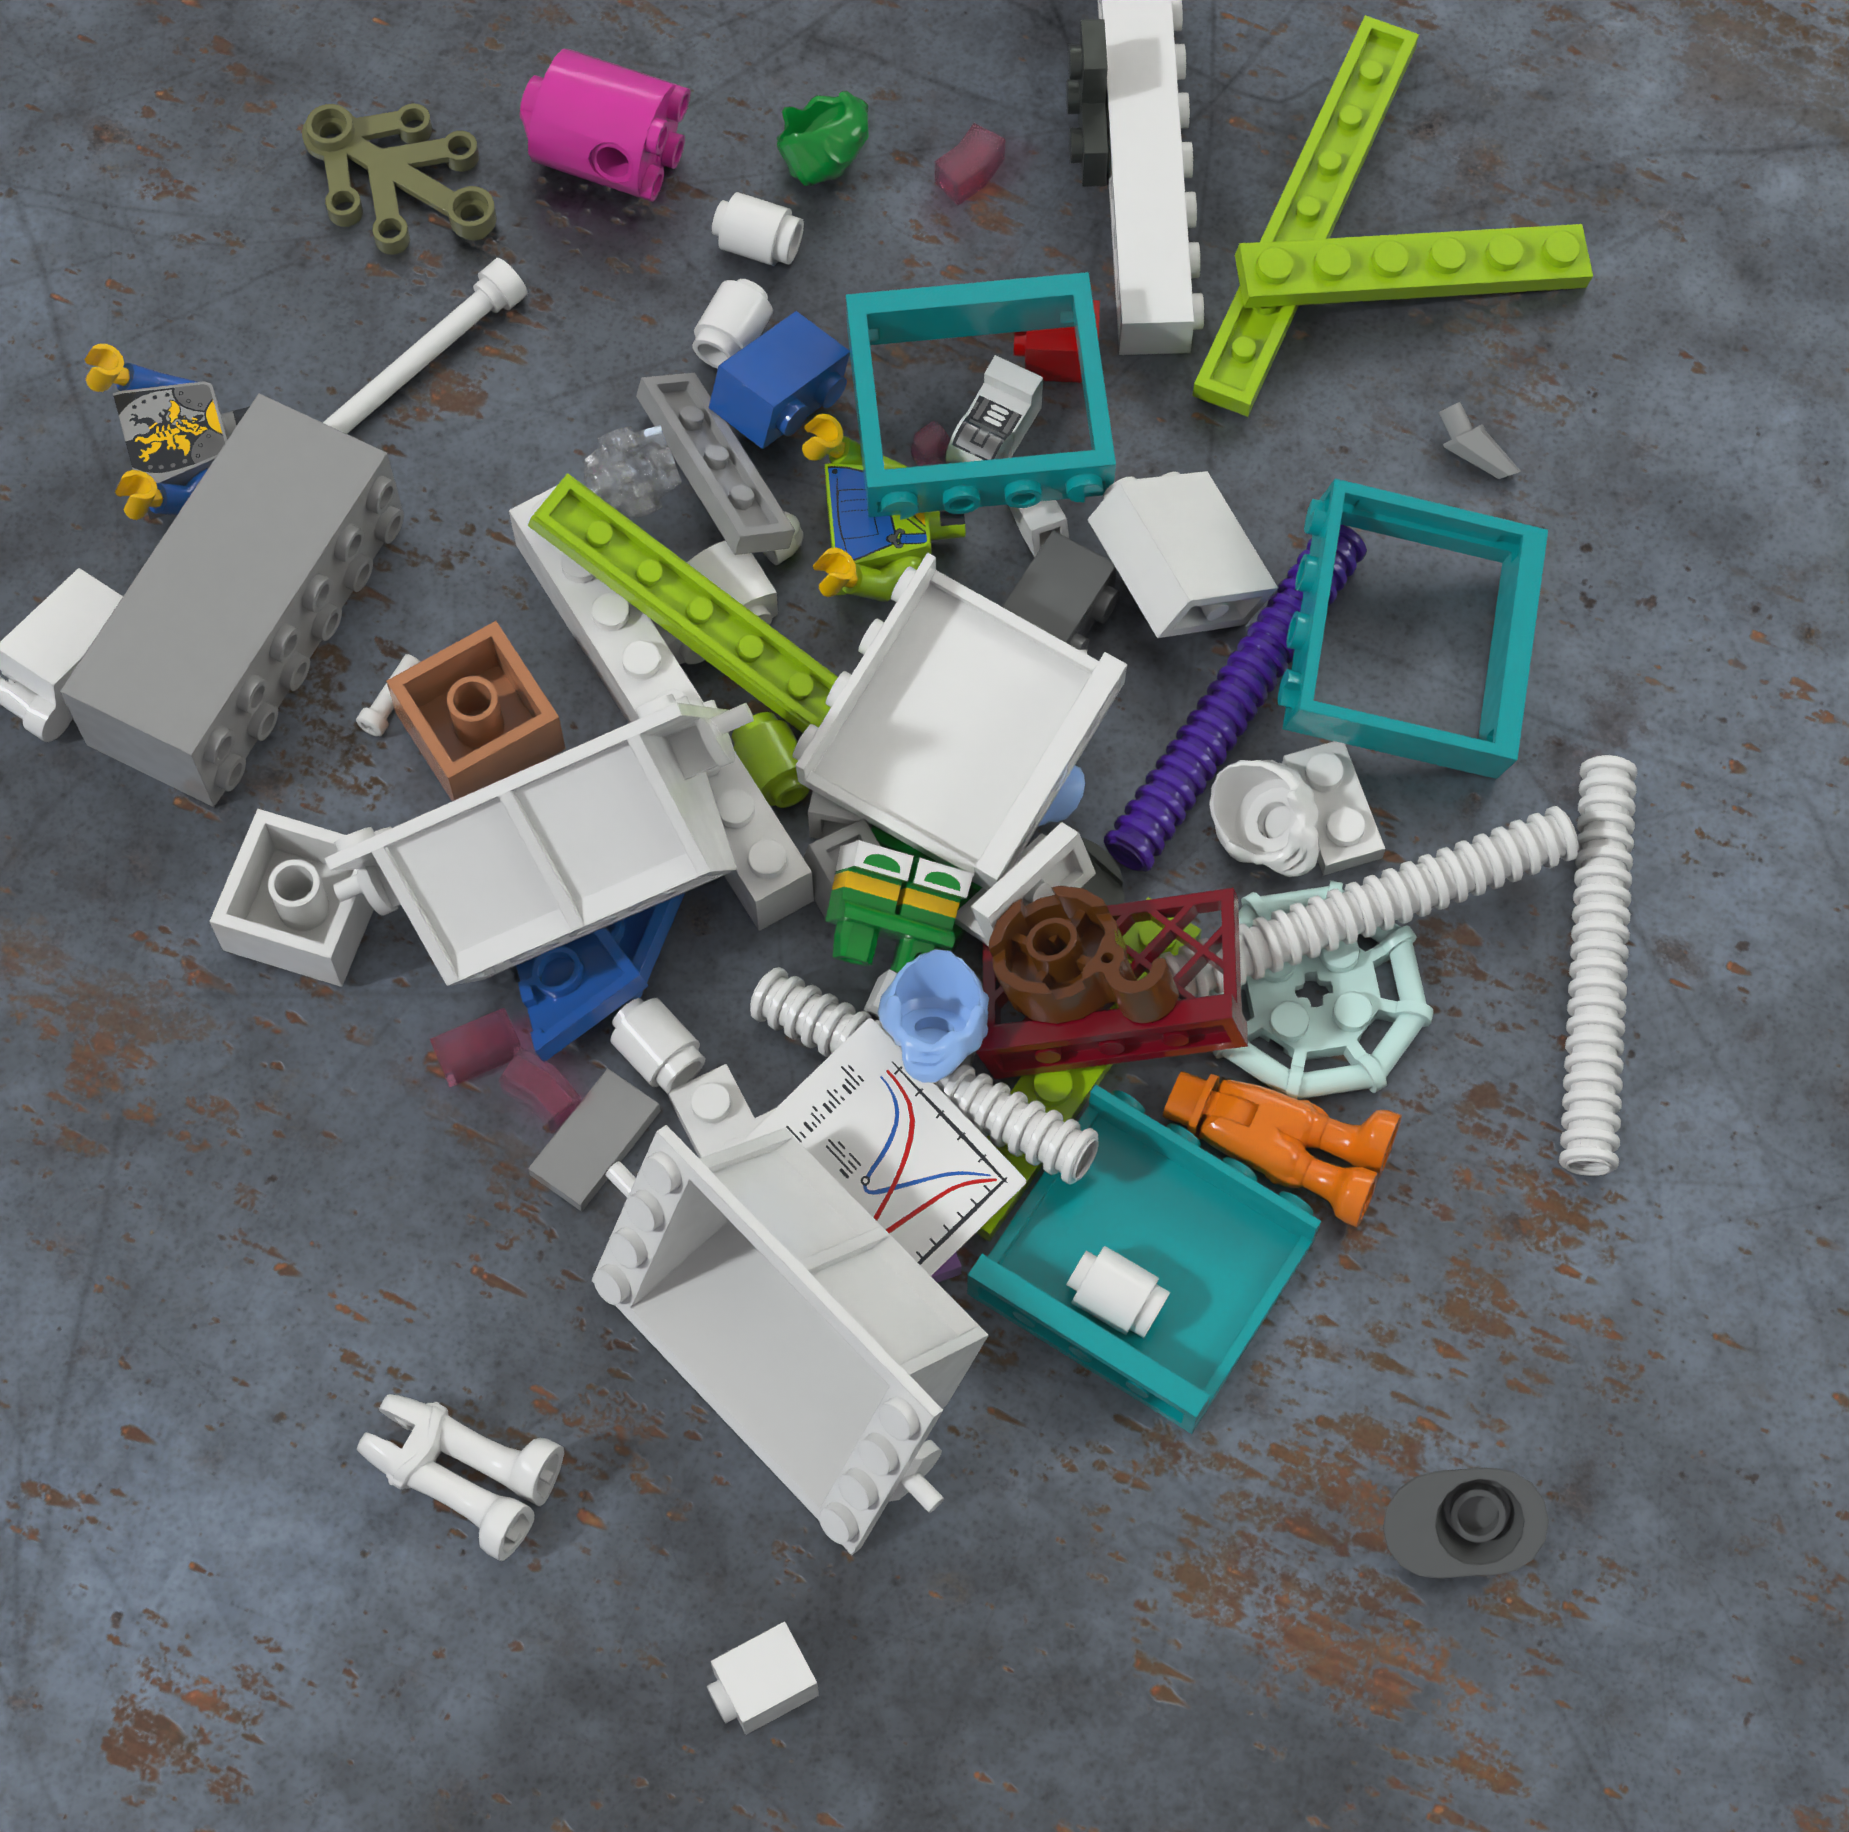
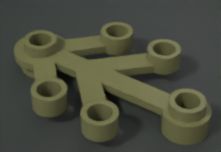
M415 103L407 104L398 111L358 118L354 117L340 105L325 104L310 112L302 129V138L307 151L315 158L325 162L329 193L326 196L325 204L328 216L335 225L340 227L352 226L359 222L363 215L360 195L351 187L348 159L368 170L376 214L372 232L377 248L389 255L403 252L410 243L407 223L399 214L395 186L448 216L453 231L467 240L483 239L493 230L497 216L493 198L488 191L477 186H467L453 191L415 169L446 163L449 168L459 172L472 169L479 161V151L475 137L467 131H454L445 138L426 141L433 131L430 114L424 106ZM412 120H419L423 122L420 126L415 128H409L405 126L408 122ZM330 134H339L334 138H326ZM399 134V137L408 144L381 149L368 140ZM459 147L470 149L463 155L452 153L453 150ZM343 202L353 204L347 210L335 209L337 205ZM470 216L482 217L475 221H465ZM388 230L400 231V234L394 238L382 236Z

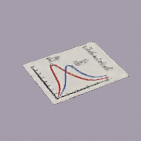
M871 1018L867 1019L741 1142L743 1143L786 1128L930 1276L1026 1184V1179L934 1082L923 1083L912 1078L906 1072L902 1061L901 1048L895 1045V1042Z

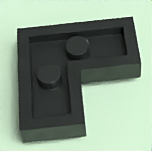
M1105 19L1081 20L1079 44H1069L1067 114H1078L1079 128L1069 129L1070 164L1081 163L1082 187L1105 186L1108 161L1105 111L1108 65Z

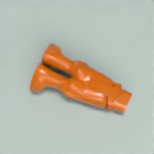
M1184 1071L1180 1072L1165 1105L1163 1118L1188 1127L1187 1130L1196 1136L1197 1139H1202L1219 1152L1264 1174L1273 1184L1288 1188H1300L1302 1186L1331 1204L1334 1214L1339 1220L1358 1228L1371 1202L1377 1179L1381 1177L1400 1126L1401 1114L1380 1109L1376 1110L1361 1125L1348 1124L1331 1119L1322 1108L1311 1103L1309 1100H1298L1262 1086L1235 1080H1223L1219 1083L1220 1077L1214 1074H1210L1208 1079L1205 1080ZM1306 1148L1322 1149L1356 1167L1344 1168L1314 1158Z

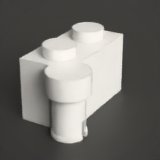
M80 568L0 641V670L4 676L9 678V681H6L0 676V705L21 718L26 730L48 743L57 739L67 729L73 718L60 690L123 597Z

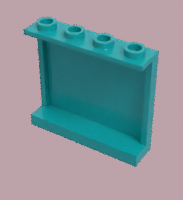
M1095 1084L1090 1092L1089 1106L1078 1121L1081 1125V1131L1091 1128L1098 1133L1099 1146L1090 1168L1080 1180L1073 1184L1064 1182L1061 1179V1172L1050 1175L1044 1171L988 1257L981 1254L969 1272L967 1294L1190 1434H1193L1315 1242L1321 1220L1312 1216L1314 1214L1312 1208L1301 1198L1285 1191H1281L1278 1195L1256 1182L1257 1176L1243 1163L1229 1157H1225L1221 1161L1200 1148V1141L1185 1128L1173 1123H1169L1165 1127L1145 1115L1144 1107L1129 1094L1120 1090H1113L1109 1093ZM1106 1246L1159 1277L1157 1285L1171 1292L1144 1338L1130 1330L1127 1335H1124L1071 1303L1077 1291L1066 1284L1086 1250L1098 1257L1103 1247Z

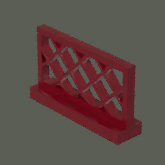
M1234 888L1107 905L1110 914L1119 927L1122 937L1136 922L1152 920L1162 928L1161 932L1140 954L1126 944L1127 957L1132 962L1130 965L1136 979L1144 972L1147 974L1150 972L1152 962L1175 939L1195 953L1173 977L1179 991L1178 998L1181 1000H1177L1175 1007L1168 1015L1154 1022H1133L1124 1017L1116 1002H1109L1100 1009L1078 1020L1055 1024L1033 1021L1026 1016L1019 1022L1001 1024V1008L1009 999L1005 995L993 970V957L989 951V946L983 943V991L989 997L988 1033L976 1053L994 1079L1248 1047L1247 1021L1242 1014L1238 896ZM1221 911L1222 926L1204 945L1183 931L1198 914ZM1221 949L1223 950V960L1216 955ZM1209 963L1223 974L1224 994L1196 998L1184 988Z

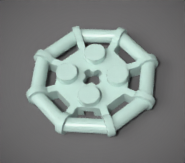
M1330 880L1329 886L1259 896L1257 893L1252 892L1241 899L1242 908L1239 910V924H1246L1250 928L1253 926L1255 918L1264 917L1268 921L1271 920L1272 912L1283 910L1287 914L1291 905L1301 903L1304 907L1308 906L1309 898L1314 896H1320L1324 900L1326 899L1327 892L1332 889H1338L1341 893L1345 892L1342 889L1343 883ZM1395 923L1392 929L1386 931L1377 927L1375 935L1371 936V938L1379 944L1366 952L1359 948L1357 942L1347 945L1340 941L1337 950L1328 952L1325 948H1321L1320 956L1311 959L1305 954L1302 956L1300 964L1291 966L1288 962H1284L1283 970L1273 973L1268 968L1265 970L1264 977L1258 980L1247 976L1246 983L1241 986V989L1246 992L1251 1019L1247 1021L1248 1047L1212 1051L1216 1058H1227L1273 1090L1295 1099L1369 1089L1371 1092L1376 1093L1387 1086L1386 1077L1421 1028L1429 1026L1432 1022L1434 1011L1432 1007L1426 1004L1413 946L1417 936L1410 926L1407 925L1401 927ZM1390 959L1400 999L1398 1002L1381 998L1374 969ZM1305 981H1316L1318 985L1325 986L1329 993L1323 995L1322 1006L1311 1007L1309 999L1305 997L1297 998L1295 990L1302 989ZM1214 990L1209 991V996L1219 995ZM1375 1019L1393 1022V1025L1372 1054L1366 1053L1359 1041L1367 1027H1370ZM1259 1036L1267 1042L1271 1038L1284 1047V1053L1292 1057L1290 1069L1249 1042ZM1344 1055L1350 1063L1349 1066L1303 1072L1306 1060Z

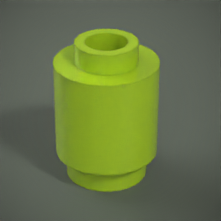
M762 712L753 715L754 721L734 729L731 736L735 744L733 747L734 751L770 806L776 805L780 808L792 806L800 802L809 792L808 787L798 782L796 771L798 760L793 758V752L798 741L788 724L778 720L775 714Z

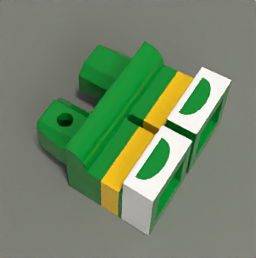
M860 840L840 846L825 921L836 924L833 958L854 965H872L878 937L897 942L890 970L898 973L906 963L913 961L921 954L934 949L945 950L953 948L955 939L954 931H952L960 901L968 896L974 874L922 858L913 860L914 856Z

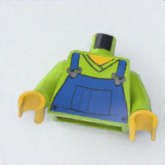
M819 414L804 426L807 432L816 435L802 445L804 456L809 460L817 461L828 454L831 462L825 464L831 548L826 550L813 564L814 570L828 573L819 584V590L823 596L833 597L835 595L851 594L877 601H889L899 578L906 568L911 566L917 570L926 554H931V540L966 537L965 515L952 514L945 510L916 513L910 518L901 520L900 515L869 518L860 444L843 436L841 424L829 414ZM883 456L884 470L907 467Z

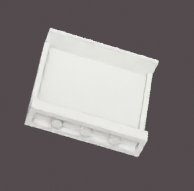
M927 553L917 570L909 566L899 578L891 596V600L897 603L885 622L878 618L872 622L858 650L864 656L852 675L846 671L839 675L826 699V705L830 706L831 709L819 728L813 724L807 727L794 749L793 758L798 760L796 771L799 783L858 817L865 819L872 825L942 865L973 873L972 882L989 890L1014 867L1124 685L1127 664L1104 652L1100 661L1092 658L936 570V557Z

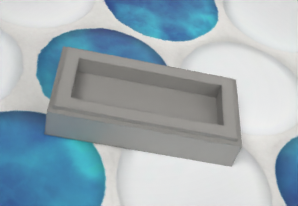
M607 1068L528 1168L530 1176L582 1212L608 1178L605 1174L608 1169L616 1162H621L661 1112L659 1103Z

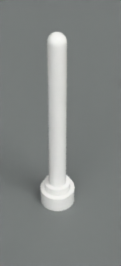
M500 258L494 259L478 273L479 281L473 285L475 292L323 423L346 434L349 433L488 312L498 313L502 308L510 310L527 296L528 291L522 279L504 260Z

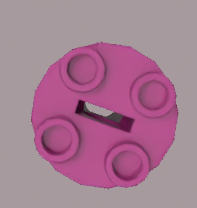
M562 49L554 57L544 78L534 75L529 80L523 93L520 119L523 122L528 138V154L532 162L653 202L657 198L662 186L664 167L675 169L682 156L685 136L676 132L678 123L682 121L687 111L691 91L689 88L571 49Z

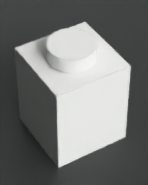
M785 1621L711 1661L717 1681L706 1686L725 1724L737 1718L746 1735L819 1696L817 1681Z

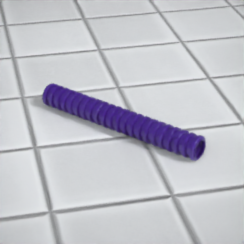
M1341 524L1328 605L1334 603L1337 598V591L1344 588L1347 583V577L1353 575L1357 568V563L1362 561L1367 553V548L1361 537L1350 527ZM1312 538L1307 543V550L1299 554L1297 564L1291 566L1288 570L1287 578L1279 583L1277 593L1268 599L1267 607L1259 612L1257 622L1250 625L1247 636L1239 641L1237 651L1230 654L1227 659V665L1218 671L1217 680L1209 684L1206 692L1207 695L1200 697L1196 706L1197 710L1189 713L1186 720L1187 725H1183L1178 729L1176 733L1177 740L1174 739L1169 742L1166 747V754L1160 756L1156 761V769L1149 771L1146 775V785L1143 784L1135 791L1136 800L1133 799L1126 804L1124 809L1126 815L1118 816L1114 822L1115 830L1108 831L1104 836L1103 842L1110 855L1127 868L1144 872L1151 870L1155 862L1153 856L1162 854L1165 849L1164 841L1171 840L1175 835L1176 829L1174 826H1179L1184 822L1186 817L1185 811L1191 810L1196 804L1195 796L1203 794L1207 786L1206 781L1212 780L1216 775V766H1220L1225 762L1227 758L1226 751L1234 749L1237 744V737L1243 735L1247 730V722L1252 721L1257 715V707L1264 705L1268 697L1267 693L1275 689L1278 682L1277 678L1282 677L1287 670V663L1293 662L1295 649L1287 648V634L1294 613L1296 611L1301 612L1303 592L1297 591L1295 588L1296 576L1303 555L1310 553Z

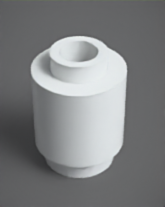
M736 192L729 202L722 200L719 203L712 223V234L719 236L718 244L722 250L775 266L778 261L789 265L794 260L800 246L804 221L801 218L792 216L790 208Z
M747 279L727 280L721 283L694 329L696 339L692 346L700 359L718 369L721 363L760 337L773 315V308L767 300V293L762 287Z
M641 998L634 999L626 1004L614 1017L612 1025L615 1027V1030L611 1036V1043L652 1087L661 1086L668 1094L670 1090L691 1081L704 1066L705 1057L698 1051L700 1047L699 1041L658 998H652L645 1002Z
M1106 1246L1103 1247L1098 1257L1086 1250L1066 1284L1077 1291L1071 1302L1073 1305L1124 1335H1127L1130 1330L1142 1338L1146 1336L1171 1293L1157 1285L1159 1277Z

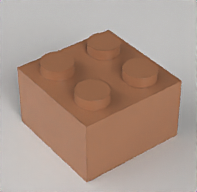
M497 621L386 681L397 716L451 801H455L541 763L566 749L558 714Z

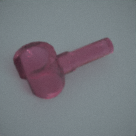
M930 422L917 431L913 437L911 455L919 466L943 464L940 457L946 454L950 438L938 422Z

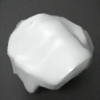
M1239 760L1217 774L1216 780L1211 787L1212 795L1209 802L1211 816L1215 824L1216 835L1231 857L1243 863L1264 864L1275 872L1287 877L1304 875L1316 866L1320 851L1318 831L1316 830L1319 811L1314 802L1313 790L1303 782L1297 770L1274 760Z

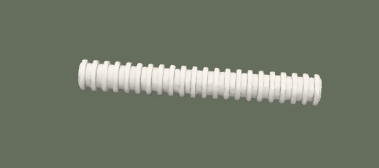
M1612 755L1593 757L1583 762L1580 767V776L1583 780L1579 785V793L1582 798L1578 803V811L1581 816H1579L1577 821V829L1580 834L1577 836L1579 852L1575 859V865L1579 870L1574 875V883L1578 888L1573 893V901L1577 906L1574 907L1572 912V919L1576 925L1571 930V937L1575 943L1570 948V956L1574 962L1569 967V974L1574 980L1570 981L1568 986V993L1572 999L1567 1004V1011L1572 1017L1566 1023V1030L1571 1036L1567 1037L1565 1042V1049L1570 1055L1566 1056L1564 1061V1068L1569 1074L1565 1075L1563 1079V1087L1568 1093L1564 1094L1562 1098V1106L1567 1112L1563 1113L1561 1118V1125L1567 1131L1563 1132L1560 1137V1144L1566 1150L1561 1152L1559 1163L1563 1168L1572 1173L1586 1176L1605 1175L1616 1170L1619 1166V1158L1613 1152L1618 1150L1620 1146V1138L1615 1132L1621 1127V1119L1615 1113L1619 1112L1622 1107V1100L1616 1094L1621 1092L1623 1086L1621 1078L1617 1075L1622 1073L1624 1065L1618 1056L1624 1052V1042L1620 1037L1625 1032V1024L1621 1018L1626 1013V1005L1621 1000L1627 994V987L1622 981L1626 980L1628 976V968L1624 962L1629 957V950L1624 944L1628 942L1630 936L1626 925L1629 924L1631 915L1627 909L1631 903V894L1627 889L1632 884V876L1628 871L1633 866V858L1629 853L1632 852L1634 847V840L1630 835L1635 829V822L1631 817L1634 815L1636 807L1632 799L1636 795V785L1633 781L1637 776V768L1629 760Z
M1552 806L1546 809L1545 816H1542L1540 813L1529 815L1527 823H1524L1522 820L1510 822L1509 830L1501 826L1492 829L1490 837L1484 833L1474 836L1472 844L1466 840L1457 842L1454 851L1444 847L1437 850L1435 858L1430 854L1422 855L1419 857L1417 865L1412 861L1401 863L1400 871L1398 872L1393 868L1385 869L1382 871L1380 879L1375 875H1369L1364 877L1363 885L1361 886L1357 882H1351L1346 884L1345 892L1341 893L1338 889H1332L1327 892L1326 899L1324 900L1320 896H1314L1309 898L1308 906L1304 907L1301 903L1291 905L1287 914L1283 910H1277L1272 912L1271 920L1267 921L1264 917L1255 918L1253 926L1250 928L1246 924H1239L1241 986L1246 983L1247 976L1258 980L1264 977L1265 970L1268 968L1273 973L1283 970L1284 962H1288L1291 966L1300 964L1302 956L1305 954L1310 959L1320 956L1321 948H1325L1328 952L1338 949L1340 941L1347 945L1357 942L1358 934H1362L1367 938L1375 935L1377 927H1380L1383 931L1392 929L1395 920L1405 924L1412 921L1414 913L1420 917L1429 915L1432 906L1438 910L1445 909L1449 906L1450 899H1453L1456 903H1461L1467 900L1469 892L1474 896L1484 894L1487 885L1492 889L1503 887L1506 878L1510 882L1521 880L1524 871L1528 875H1534L1540 872L1541 865H1544L1546 868L1558 866L1559 858H1562L1564 861L1574 860L1577 857L1579 848L1575 828L1568 815L1558 806ZM1202 938L1198 942L1204 945L1209 939ZM1185 945L1179 947V954L1176 956L1171 952H1165L1160 955V958L1166 960L1172 977L1195 955ZM1221 949L1216 955L1223 960V950ZM1208 963L1184 989L1196 998L1209 996L1210 990L1221 994L1224 992L1223 974Z

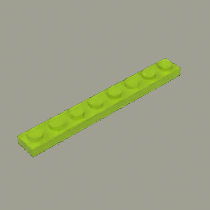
M1366 15L1364 16L1260 242L1330 238L1416 50L1419 34ZM1239 286L1194 383L1192 396L1248 417L1299 305L1244 308Z

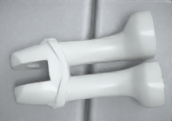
M388 1394L384 1398L379 1411L401 1425L402 1428L412 1431L401 1449L388 1440L365 1432L359 1441L357 1451L377 1469L386 1474L390 1485H394L398 1489L412 1488L469 1519L480 1529V1548L499 1561L507 1559L522 1543L532 1527L535 1516L534 1511L531 1507L516 1499L494 1494L437 1464L438 1456L443 1452L505 1485L525 1500L541 1506L548 1499L556 1482L564 1457V1447L549 1439L537 1438L533 1439L522 1451L509 1448L476 1433L448 1416L447 1408L438 1402L425 1404L400 1395Z

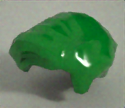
M842 91L837 97L816 95L811 98L804 109H797L791 106L784 107L782 116L785 125L783 132L777 136V148L785 160L791 176L798 178L804 186H813L817 183L835 180L842 176L846 168L856 159L869 137L868 104L848 91Z

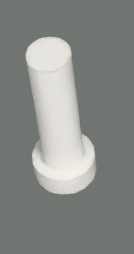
M405 654L390 678L418 664L420 661L412 655ZM387 683L371 707L363 708L356 718L358 726L373 736L383 735L389 726L386 719L394 709Z

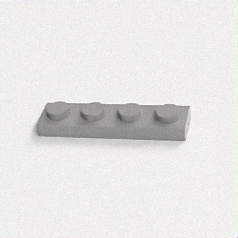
M695 373L642 377L636 395L637 399L734 555L789 549L795 532L794 527L727 422L709 409L711 397Z

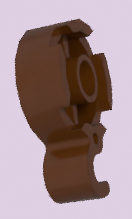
M1068 886L1051 887L1054 895L1039 898L1026 906L1023 900L1020 899L1013 903L997 920L989 940V951L993 957V970L1013 1008L1033 1021L1058 1024L1078 1020L1100 1009L1109 1002H1116L1124 1017L1133 1022L1149 1023L1168 1015L1176 1005L1179 991L1164 958L1155 959L1152 962L1150 972L1144 978L1137 980L1128 961L1127 946L1103 899L1084 888Z

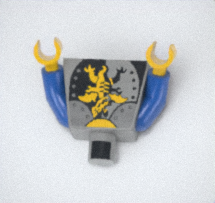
M97 344L92 347L84 359L88 365L97 367L91 368L85 379L89 388L95 392H104L113 383L117 384V389L119 390V392L113 393L133 469L127 471L122 476L115 490L116 495L119 497L130 496L123 510L126 516L133 520L142 519L146 513H148L150 520L165 514L178 515L250 406L222 413L211 383L205 381L197 382L160 373L128 362L124 364L123 356L115 347L108 344Z

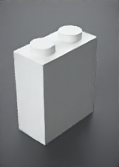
M1208 471L1187 474L1170 472L1160 477L1136 479L1135 477L1122 478L1106 489L1103 495L1104 500L1088 518L1091 527L1157 638L1246 625L1278 589Z

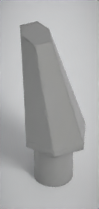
M1461 402L1438 412L1452 439L1443 444L1444 448L1498 479L1521 472L1487 433L1483 424L1473 429Z

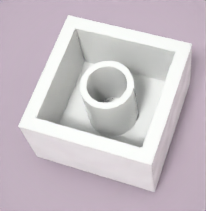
M257 809L209 921L223 951L342 987L374 910L363 893L343 902L335 894L333 887L335 883L357 874V869L329 871L324 859L338 852L334 842L346 835Z

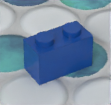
M795 311L718 366L709 409L760 448L764 449L783 434L786 436L794 434L810 414L821 406L824 408L831 407L840 398L847 384L844 374L850 350Z

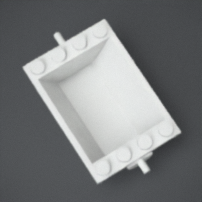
M673 694L653 699L635 709L639 717L636 721L394 828L387 827L374 832L372 827H368L336 840L334 843L338 852L324 858L329 871L357 869V874L333 885L335 894L343 902L363 893L373 909L383 916L397 910L398 906L402 905L447 986L489 978L737 870L706 771L717 766L724 767L735 762V752L728 732L754 721L751 710L747 703L726 710L717 708L714 700L703 703L701 698L689 701L687 696L675 699Z
M665 1125L656 1131L637 1177L620 1161L613 1164L605 1175L627 1199L592 1277V1282L599 1295L609 1304L615 1305L819 1520L826 1535L834 1542L842 1544L851 1555L861 1549L888 1502L900 1500L910 1492L929 1513L934 1511L943 1502L944 1498L924 1476L935 1465L942 1450L932 1440H925L943 1412V1408L950 1401L980 1351L988 1334L786 1128L698 1158Z

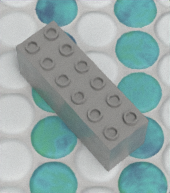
M259 393L60 690L86 745L212 807H215L225 790L228 792L232 791L243 776L246 767V757L257 740H265L273 730L278 718V707L289 690H297L305 680L310 668V657L321 640L327 641L334 635L341 620L342 607L353 591L359 592L366 585L373 569V559L383 543H391L402 527L404 512L387 452Z

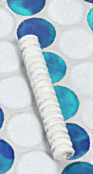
M780 967L773 968L762 977L754 990L750 1003L751 1016L759 1022L767 1020L768 1025L776 1031L784 1028L786 1036L793 1040L801 1037L802 1044L808 1048L818 1046V1051L825 1057H829L867 1019H872V1016L865 1011L856 1013L855 1007L848 1002L839 1004L838 998L830 993L822 996V991L815 985L805 987V982L797 976L788 978V973ZM876 1020L875 1022H876V1023L889 1035V1037L893 1040L892 1036L883 1028V1026H882L880 1020ZM968 1064L957 1067L951 1075L934 1082L985 1137L990 1135V1141L993 1145L1000 1148L1007 1144L1008 1151L1016 1157L1025 1153L1026 1161L1029 1164L1036 1166L1042 1162L1045 1172L1050 1175L1061 1172V1179L1068 1184H1073L1080 1180L1090 1168L1099 1146L1098 1133L1095 1130L1088 1128L1081 1131V1125L1074 1119L1063 1122V1115L1060 1112L1051 1110L1046 1113L1043 1103L1036 1100L1029 1104L1028 1097L1020 1091L1014 1092L1011 1095L1008 1085L1002 1082L993 1085V1079L985 1073L979 1074L976 1077L975 1069Z

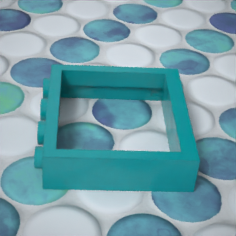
M1089 272L846 294L847 331L869 518L900 515L901 520L910 518L916 513L944 510L952 514H965L976 510L978 507L997 505L1027 508L1038 504L1040 501L1061 499L1085 502V497L1103 496L1106 489L1114 483L1116 460ZM1075 327L1092 450L884 470L870 345Z
M1335 478L1319 500H1311L1306 514L1304 532L1312 535L1310 553L1303 555L1296 576L1295 588L1297 591L1303 592L1301 612L1296 611L1294 613L1287 634V648L1295 650L1292 670L1287 669L1284 672L1278 692V705L1286 707L1282 729L1490 778H1499L1518 760L1548 530ZM1340 524L1502 563L1478 739L1314 701Z

